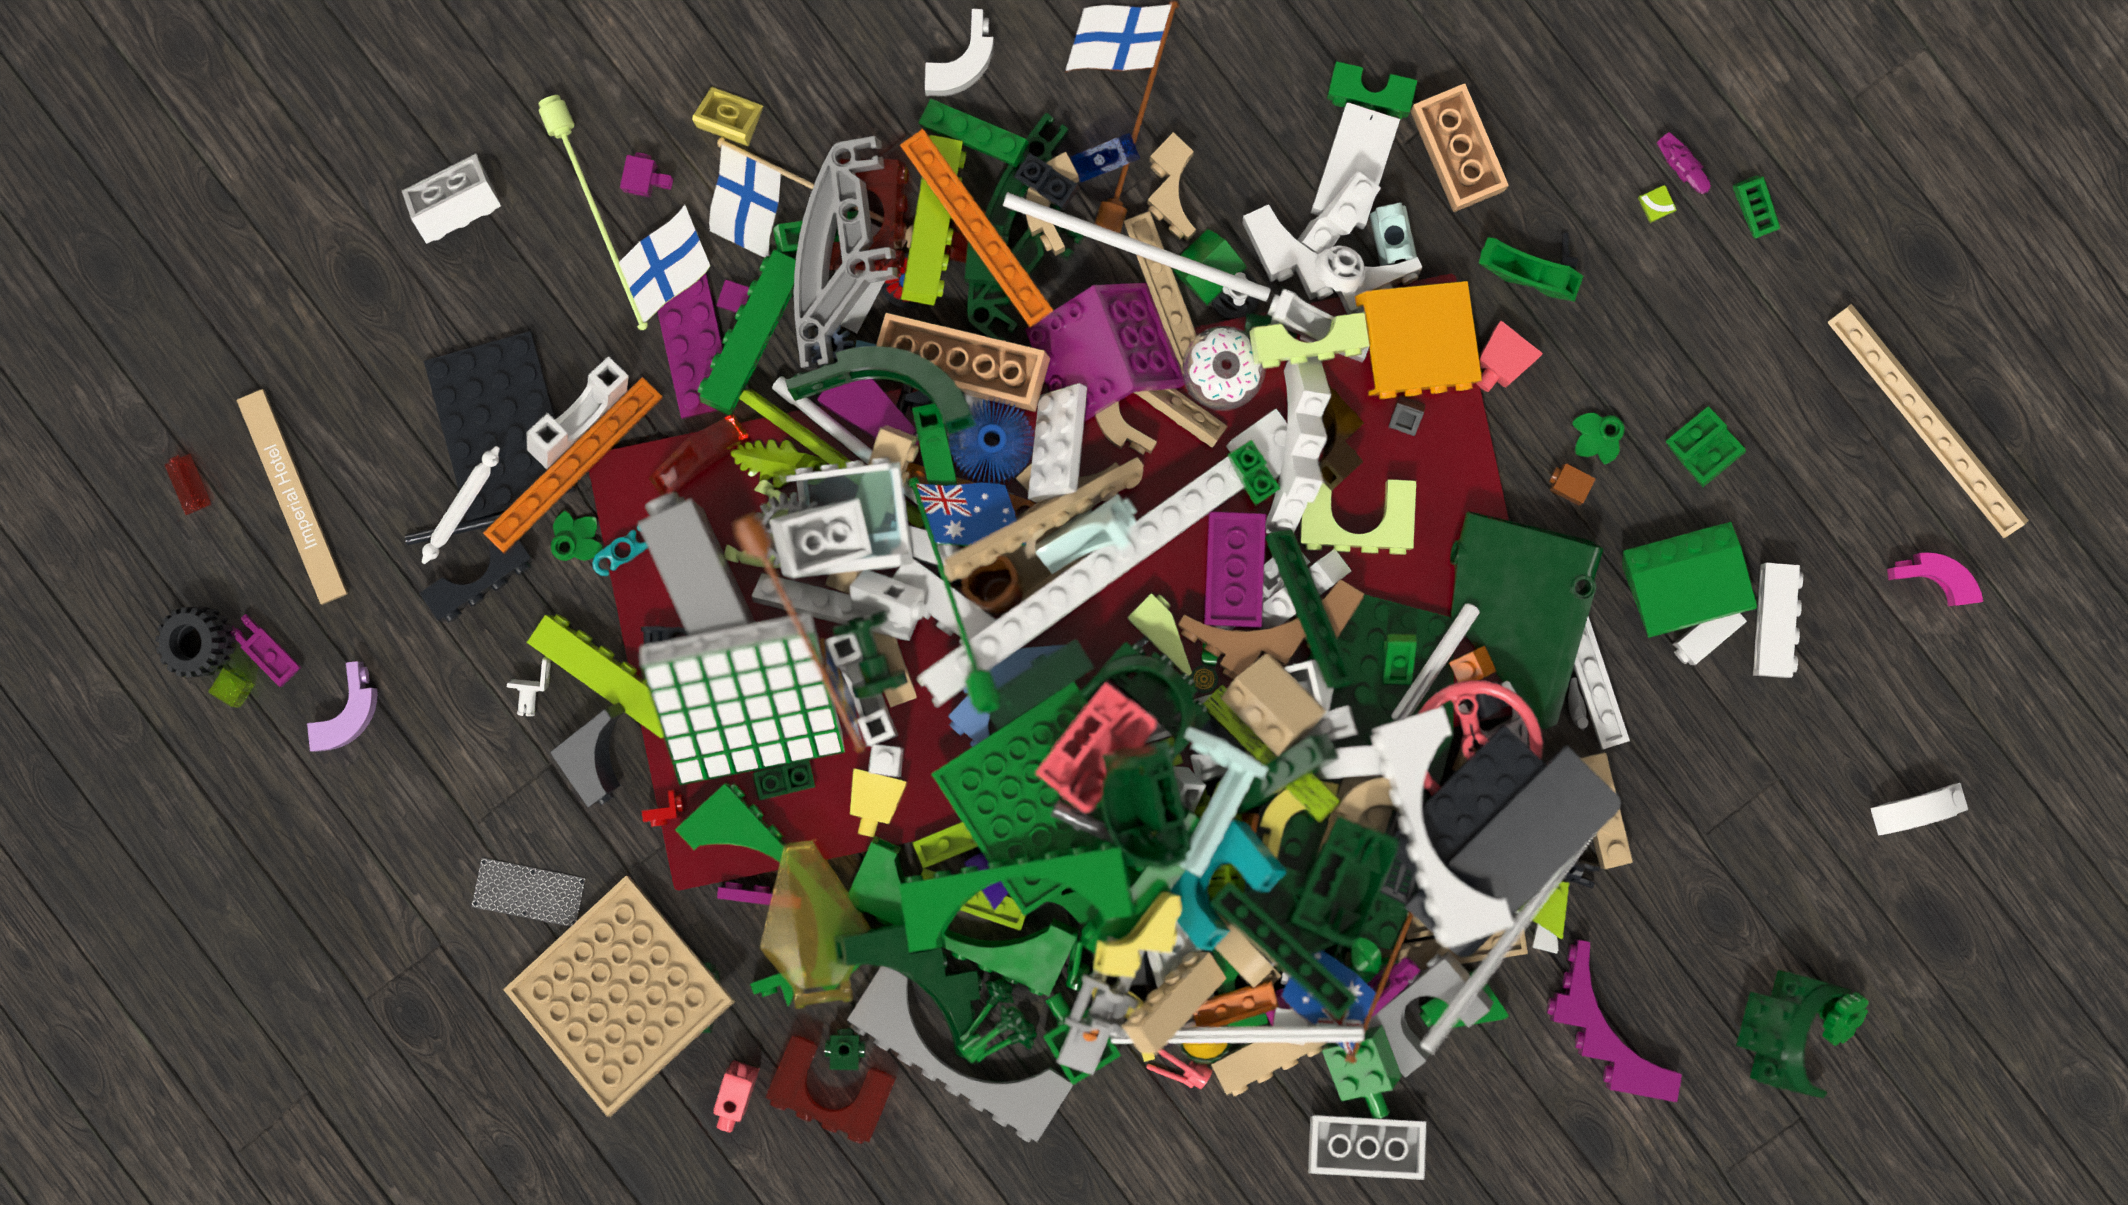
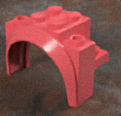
M1105 682L1090 703L1084 705L1052 746L1051 753L1035 773L1083 812H1087L1093 809L1102 799V782H1104L1106 774L1103 754L1125 747H1142L1153 733L1156 721Z

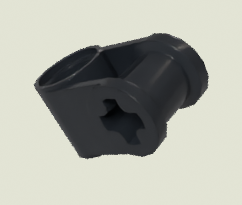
M665 626L641 627L643 646L675 640L677 634L682 632L687 637H690L685 628Z

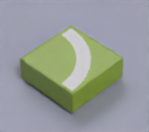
M1665 185L1638 198L1650 223L1677 210Z

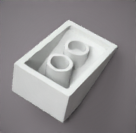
M859 499L798 511L769 520L782 573L792 578L872 554Z

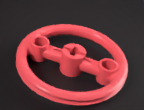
M1471 680L1450 685L1431 697L1418 713L1421 714L1440 708L1444 703L1452 701L1460 717L1464 733L1461 740V749L1465 757L1469 759L1474 754L1473 749L1469 748L1473 746V737L1469 725L1472 724L1474 737L1479 744H1484L1488 740L1487 736L1480 730L1476 714L1478 709L1475 698L1476 694L1481 693L1495 696L1504 700L1519 713L1528 731L1530 749L1540 759L1542 758V736L1535 715L1520 696L1499 684ZM1463 699L1473 701V707L1468 712L1458 710V704ZM1427 770L1423 787L1432 796L1441 786L1437 784Z

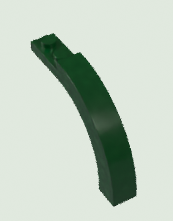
M865 346L836 352L837 363L824 364L817 370L808 373L801 372L794 375L793 378L785 380L787 389L795 401L859 380H894L910 385L925 394L940 410L943 422L950 434L976 426L973 414L954 381L931 361L902 349Z

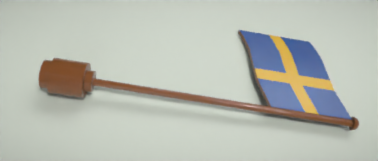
M755 512L734 522L737 528L735 533L746 555L762 558L856 744L854 749L856 751H863L865 743H861L854 698L839 668L836 667L824 638L820 639L823 653L822 666L766 555L771 551L769 546L773 544V541L762 519L757 518Z

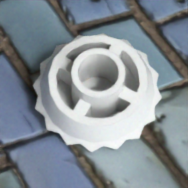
M1335 246L1330 249H1324L1314 261L1316 264L1314 271L1319 274V280L1324 281L1326 287H1332L1336 292L1343 291L1347 293L1350 290L1356 291L1358 287L1363 286V281L1366 279L1364 262L1361 256L1349 247Z

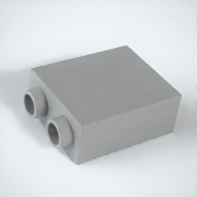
M677 492L667 494L648 503L645 507L650 518L638 523L689 636L692 637L756 624L729 563L724 557L723 550L704 509L691 499L685 501L684 497H679Z

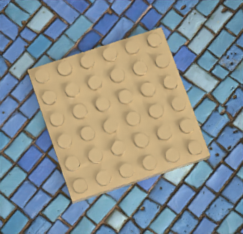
M625 876L503 989L606 1116H612L735 1002L629 876Z

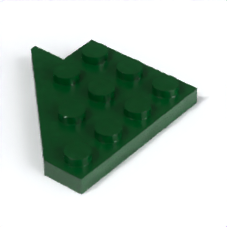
M1283 866L1287 873L1268 892L1252 888L1243 893L1310 955L1337 943L1291 921L1302 897L1300 893L1307 880V874ZM1374 907L1363 930L1381 922Z

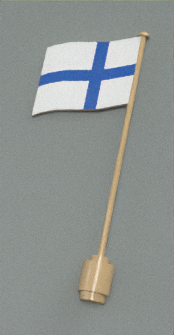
M722 137L717 142L721 148L720 173L710 208V231L765 258L769 256L770 236L779 206L781 174L813 189L814 184L726 142L725 138ZM857 206L852 207V209L859 211ZM870 211L871 218L906 234L904 240L908 241L907 247L910 248L913 225L906 229Z

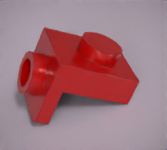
M668 790L670 807L642 811L643 822L650 821L651 827L668 825L667 819L679 818V812L684 810L682 795H677V790Z

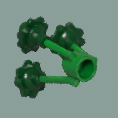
M1003 979L985 982L990 995L986 1001L987 1005L968 1031L960 1037L962 1043L958 1045V1048L970 1063L976 1060L980 1062L986 1056L1009 1044L1014 1045L1019 1042L1029 1050L1034 1045V1040L1037 1037L1035 1027L1028 1020L1026 1021L1022 1012L1015 1006L1006 1008L1004 1005H1001L1002 1020L995 1025L996 1028L983 1038L979 1034L972 1036L989 1011L995 1008L999 1002L1014 1003L1013 996L1011 995L1012 987ZM1008 1029L1014 1031L1007 1036V1039L986 1049L988 1047L986 1043L1000 1032L1003 1034Z

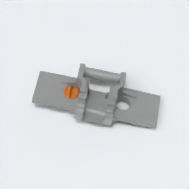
M1108 936V939H1107V941H1115V940H1117V939H1114V938L1109 937V936ZM1139 949V952H1138V953L1140 954V957L1142 958L1143 953H1144L1145 950ZM1094 970L1093 975L1083 976L1082 981L1084 983L1070 1017L1067 1016L1065 1019V1023L1071 1026L1057 1063L1092 1075L1094 1074L1110 1033L1114 1032L1119 1037L1125 1038L1126 1031L1122 1027L1124 1017L1129 1007L1136 1010L1140 1001L1127 993L1134 977L1118 976V982L1114 986L1109 987L1105 983L1108 974H1102ZM1097 987L1098 991L1088 1015L1082 1018L1093 989Z

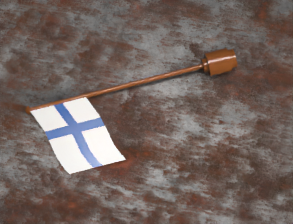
M1171 0L1168 5L1144 8L1111 5L1085 8L1066 68V72L1079 69L1130 71L1152 68L1114 198H1108L1107 202L1100 203L1094 223L1117 233H1121L1127 209L1123 207V202L1119 201V197L1175 8H1179V4L1175 0Z

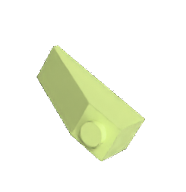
M1150 594L1127 619L1153 645L1165 654L1182 673L1184 672L1189 676L1192 671L1172 613L1168 610L1171 605L1160 594L1156 598Z

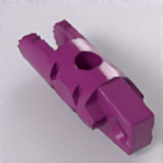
M1670 132L1664 135L1657 142V145L1669 166L1677 172L1678 177L1683 183L1687 181L1698 193L1705 194L1708 192L1711 182H1709L1707 176L1701 170L1703 168L1702 164L1693 156L1688 147L1681 143Z

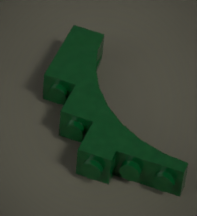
M891 925L834 935L837 964L845 966L865 964L883 966L897 971L917 983L933 999L942 1012L952 1034L956 1056L965 1058L958 1045L962 1043L960 1037L968 1031L973 1024L972 1021L975 1019L974 1008L970 1001L980 999L979 991L982 989L980 976L977 975V971L963 969L945 973L947 959L941 948L909 952L906 928L902 925Z

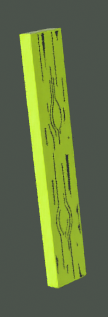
M1221 685L1203 703L1210 710L1209 713L1263 766L1278 757L1221 699L1227 690ZM1313 774L1285 787L1319 822L1340 803Z

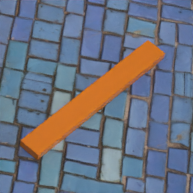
M924 129L900 144L902 150L1031 328L1053 312L1051 306Z
M642 377L483 534L500 551L505 553L663 398L662 395Z

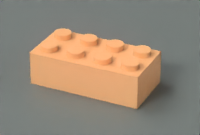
M1465 83L1413 105L1410 112L1453 212L1506 190L1509 186Z

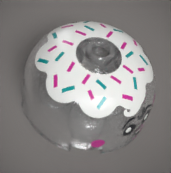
M1217 326L1203 331L1192 340L1182 359V375L1188 393L1194 400L1212 410L1229 411L1244 406L1259 392L1265 379L1266 368H1263V364L1254 365L1250 334L1236 327ZM1223 360L1231 363L1232 366L1229 370L1222 368L1221 362Z

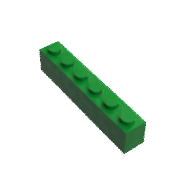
M773 250L770 257L766 256L760 266L762 274L759 280H753L749 287L747 295L750 298L746 305H740L735 319L738 321L734 329L729 328L723 339L725 347L722 353L715 354L710 368L713 370L709 378L704 377L700 383L698 392L701 393V403L732 416L740 400L739 397L745 390L794 293L795 259L776 250Z
M1182 805L1190 841L1201 817L1185 805ZM1179 864L1164 870L1133 866L1134 868L1130 872L1129 877L1136 915L1104 920L1103 913L1099 910V914L1093 922H1088L1083 928L1080 940L1086 948L1096 954L1098 941H1107L1108 936L1117 940L1127 936L1159 893L1169 892L1185 872V869L1180 867Z

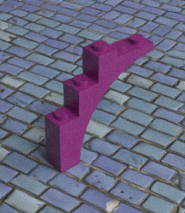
M1575 939L1574 945L1570 944L1567 960L1571 961L1570 970L1565 972L1562 988L1566 989V993L1554 992L1553 998L1549 997L1546 1013L1550 1014L1549 1020L1582 1027V1031H1578L1576 1034L1575 1048H1578V1054L1581 1056L1610 1061V1066L1606 1065L1603 1073V1082H1607L1606 1088L1677 1102L1682 1074L1655 1066L1640 1058L1625 1046L1609 1028L1598 1008L1591 987L1589 971L1590 942Z

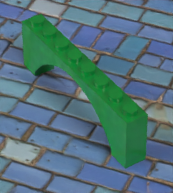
M726 782L675 830L694 850L700 845L709 844L745 846L773 857L795 875L810 898L818 926V955L816 966L811 970L810 975L830 994L860 966L837 964L834 935L871 928L867 927L864 929L858 922L860 919L859 915L850 906L845 908L838 901L841 896L832 886L826 888L820 881L822 878L820 873L812 865L807 867L800 860L803 856L792 844L788 847L781 840L784 835L774 824L768 826L762 819L765 816L764 813L754 803L750 806L743 799L745 793L735 783L730 785Z
M875 836L845 902L849 903L850 907L859 913L868 912L876 916L875 919L883 924L890 925L892 923L905 926L899 884H905L907 881L899 859L901 847ZM1053 919L1051 925L1024 937L992 941L970 938L947 928L942 938V946L952 951L951 954L958 959L972 960L984 971H995L1002 974L1003 979L1010 983L1017 984L1019 982L1028 986V990L1036 995L1043 996L1045 994L1049 996L1079 930Z
M1116 843L1099 845L1100 851L1089 852L1088 847L1071 850V856L1061 857V852L1044 854V860L1034 862L1033 856L1016 859L1017 865L1006 866L1005 861L988 864V870L978 871V866L961 868L962 874L951 876L950 870L933 873L934 879L923 880V875L907 877V883L899 884L909 952L943 947L942 938L949 924L972 897L990 885L1014 877H1041L1064 884L1091 901L1103 913L1104 920L1136 915L1124 853L1119 847L1117 848Z

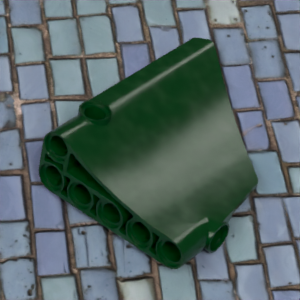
M1467 511L1460 539L1454 542L1450 553V563L1455 566L1451 617L1455 621L1467 603L1478 608L1479 614L1465 636L1476 649L1483 646L1486 647L1497 670L1495 672L1503 683L1506 681L1510 682L1515 693L1532 710L1539 726L1542 729H1548L1556 725L1559 719L1596 591L1595 577L1604 548L1587 539ZM1584 579V587L1580 591H1576V583Z

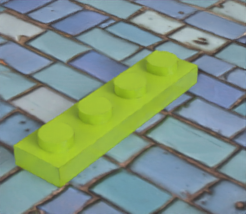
M924 868L921 875H923V880L934 879L933 873L937 872ZM981 891L960 909L961 911L1020 931L1025 916H1023L1012 897L1006 896L994 911Z

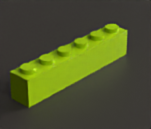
M930 135L931 141L957 175L958 168L964 167L966 152L961 151L963 141ZM923 177L921 178L901 299L934 305L937 296L942 297L945 281L940 280L941 270L946 271L949 255L944 254L945 245H951L953 229L948 228L949 221L952 219Z
M559 614L555 616L545 615L527 643L615 705L620 702L626 714L660 738H664L646 679L636 675L638 670L625 661L621 664L613 658L615 654L602 645L598 648L591 643L593 638L584 631H574L569 627L570 622Z

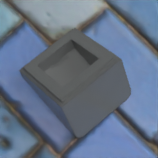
M1399 396L1389 427L1415 436L1424 414L1425 404Z

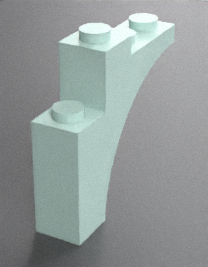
M1117 494L1095 511L1090 509L1084 514L1075 516L1035 545V552L1051 574L1072 561L1094 550L1106 546H1118L1122 550L1130 544L1128 534L1131 531L1129 528L1136 523L1134 513L1137 511L1128 498L1123 500Z

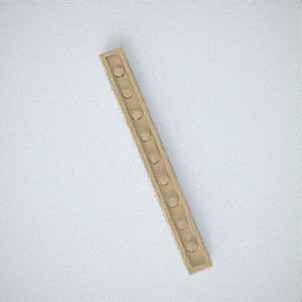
M1850 304L1827 323L2001 536L2005 538L2024 526L2029 520L1855 307Z

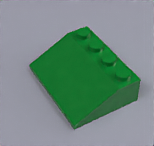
M1731 522L1623 551L1622 568L1648 638L1757 609L1741 546Z

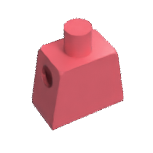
M1500 321L1492 331L1479 355L1480 369L1484 372L1481 374L1482 381L1476 384L1487 392L1491 390L1496 382L1506 388L1543 353L1504 322Z
M733 1060L724 1075L714 1109V1114L719 1115L716 1126L718 1129L732 1132L735 1122L742 1120L757 1080L759 1068Z

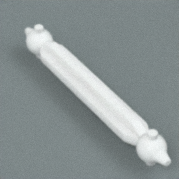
M498 446L483 454L482 463L477 465L432 533L431 542L423 547L422 563L426 564L439 555V547L446 544L488 479L491 467L497 465L500 449Z

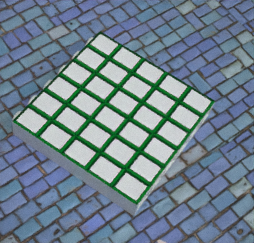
M811 613L798 615L797 617L823 666V658ZM791 617L640 647L641 667L679 786L845 753L843 734L835 703Z

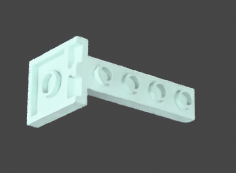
M1188 727L1184 738L1193 742L1192 749L1201 754L1209 755L1212 761L1223 767H1229L1189 841L1191 852L1187 853L1188 861L1179 864L1185 870L1201 877L1218 843L1222 840L1229 822L1235 815L1244 794L1249 789L1253 777L1257 776L1263 779L1268 769L1225 742Z

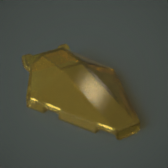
M813 841L786 844L783 849L760 950L792 986L796 1009L805 1008L809 1004L837 1000L850 1002L853 1000L850 975L855 965L845 966L837 964L834 935L871 928L860 911H857L849 899L846 889L827 860H824ZM837 983L841 985V989L804 994L803 990Z

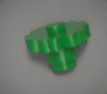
M1854 992L1852 995L1846 994L1842 999L1835 997L1827 1001L1818 1011L1820 1018L1825 1021L1823 1024L1825 1030L1822 1037L1834 1046L1840 1042L1844 1044L1855 1034L1856 1028L1862 1025L1868 1013L1866 1007L1869 1001L1857 992Z

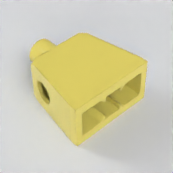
M854 769L850 814L862 817L858 830L859 834L874 837L878 821L890 824L907 786V781Z

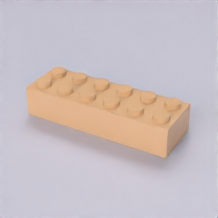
M889 313L885 314L876 345L906 350L931 361L954 381L960 391L965 392L968 396L981 399L984 397L985 400L989 399V401H994L995 397V402L1005 405L1010 403V406L1015 405V407L1036 412L1050 362V357L1043 350Z

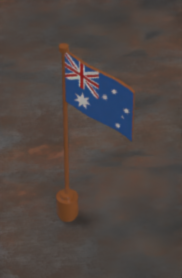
M1409 911L1376 993L1354 971L1323 950L1312 955L1358 997L1356 1002L1340 1020L1331 1016L1290 978L1282 998L1298 1015L1315 1026H1362L1365 1034L1414 915ZM1361 1041L1336 1042L1347 1053L1345 1061L1355 1064L1357 1061L1355 1056Z

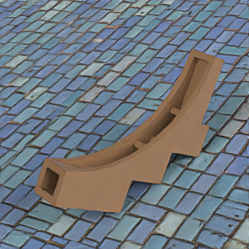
M1341 579L1327 597L1322 600L1337 639L1364 598L1362 592ZM1186 615L1183 616L1178 624L1179 628L1183 630L1181 635L1194 643L1197 639L1205 643L1206 647L1204 649L1216 657H1219L1221 654L1225 656L1220 663L1221 667L1224 668L1222 673L1233 681L1254 664L1262 653H1269L1280 665L1287 667L1303 640L1307 641L1298 618L1271 629L1250 632L1222 630L1204 625Z

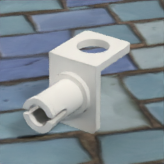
M544 657L542 660L540 682L511 679L507 682V687L520 690L518 715L523 716L525 713L526 716H535L536 692L545 691L549 687L551 660L548 657Z

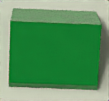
M1209 229L1180 255L1232 275L1238 272L1242 273L1247 268L1228 242ZM1171 267L1172 272L1207 306L1223 291V286Z

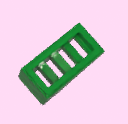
M1754 176L1732 185L1753 238L1756 239L1781 229L1764 176ZM1753 187L1756 188L1757 191L1747 195L1746 190ZM1760 197L1761 202L1750 205L1749 201ZM1762 208L1765 209L1764 213L1754 216V211ZM1768 218L1770 223L1760 227L1757 226V222Z

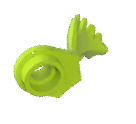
M770 439L765 449L761 441L757 440L755 441V447L750 442H746L745 448L742 445H738L737 449L731 451V456L735 458V464L741 463L740 469L742 471L750 468L748 472L750 477H754L760 471L759 480L768 481L770 478H773L775 488H781L789 483L786 482V476L796 475L795 469L812 467L815 473L821 472V466L827 465L820 457L799 453L789 440L783 441L780 448L777 447L774 440ZM827 477L810 479L808 484H820Z

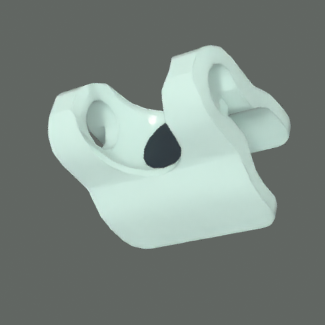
M1395 203L1376 208V211L1370 214L1380 266L1395 264V261L1405 258L1407 261L1416 258L1406 206H1403L1402 203Z

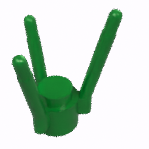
M1077 935L1070 950L1066 985L1073 990L1081 991L1084 983L1082 981L1083 976L1093 975L1095 969L1090 972V966L1080 962L1083 942L1079 941L1077 943Z

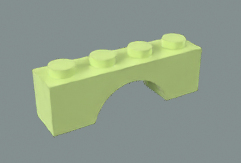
M1365 313L1335 317L1331 321L1326 336L1322 340L1313 343H1305L1294 339L1286 332L1282 324L1256 327L1250 331L1254 365L1263 364V368L1280 366L1279 361L1290 360L1291 364H1301L1307 362L1308 357L1318 356V361L1335 358L1334 354L1344 352L1346 357L1358 356L1362 354V350L1369 347Z

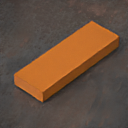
M1267 980L1258 983L1255 987L1251 985L1208 998L1193 1014L1196 1027H1220L1276 1010V1008H1279L1272 982Z

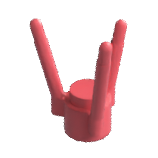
M1163 1049L1158 1053L1185 1070L1184 1076L1151 1064L1146 1066L1147 1069L1182 1082L1190 1088L1196 1086L1202 1089L1212 1074V1070L1206 1067L1207 1064L1191 1061L1187 1065Z

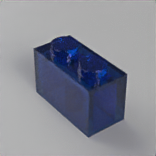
M1130 133L1071 156L1080 183L1140 159Z

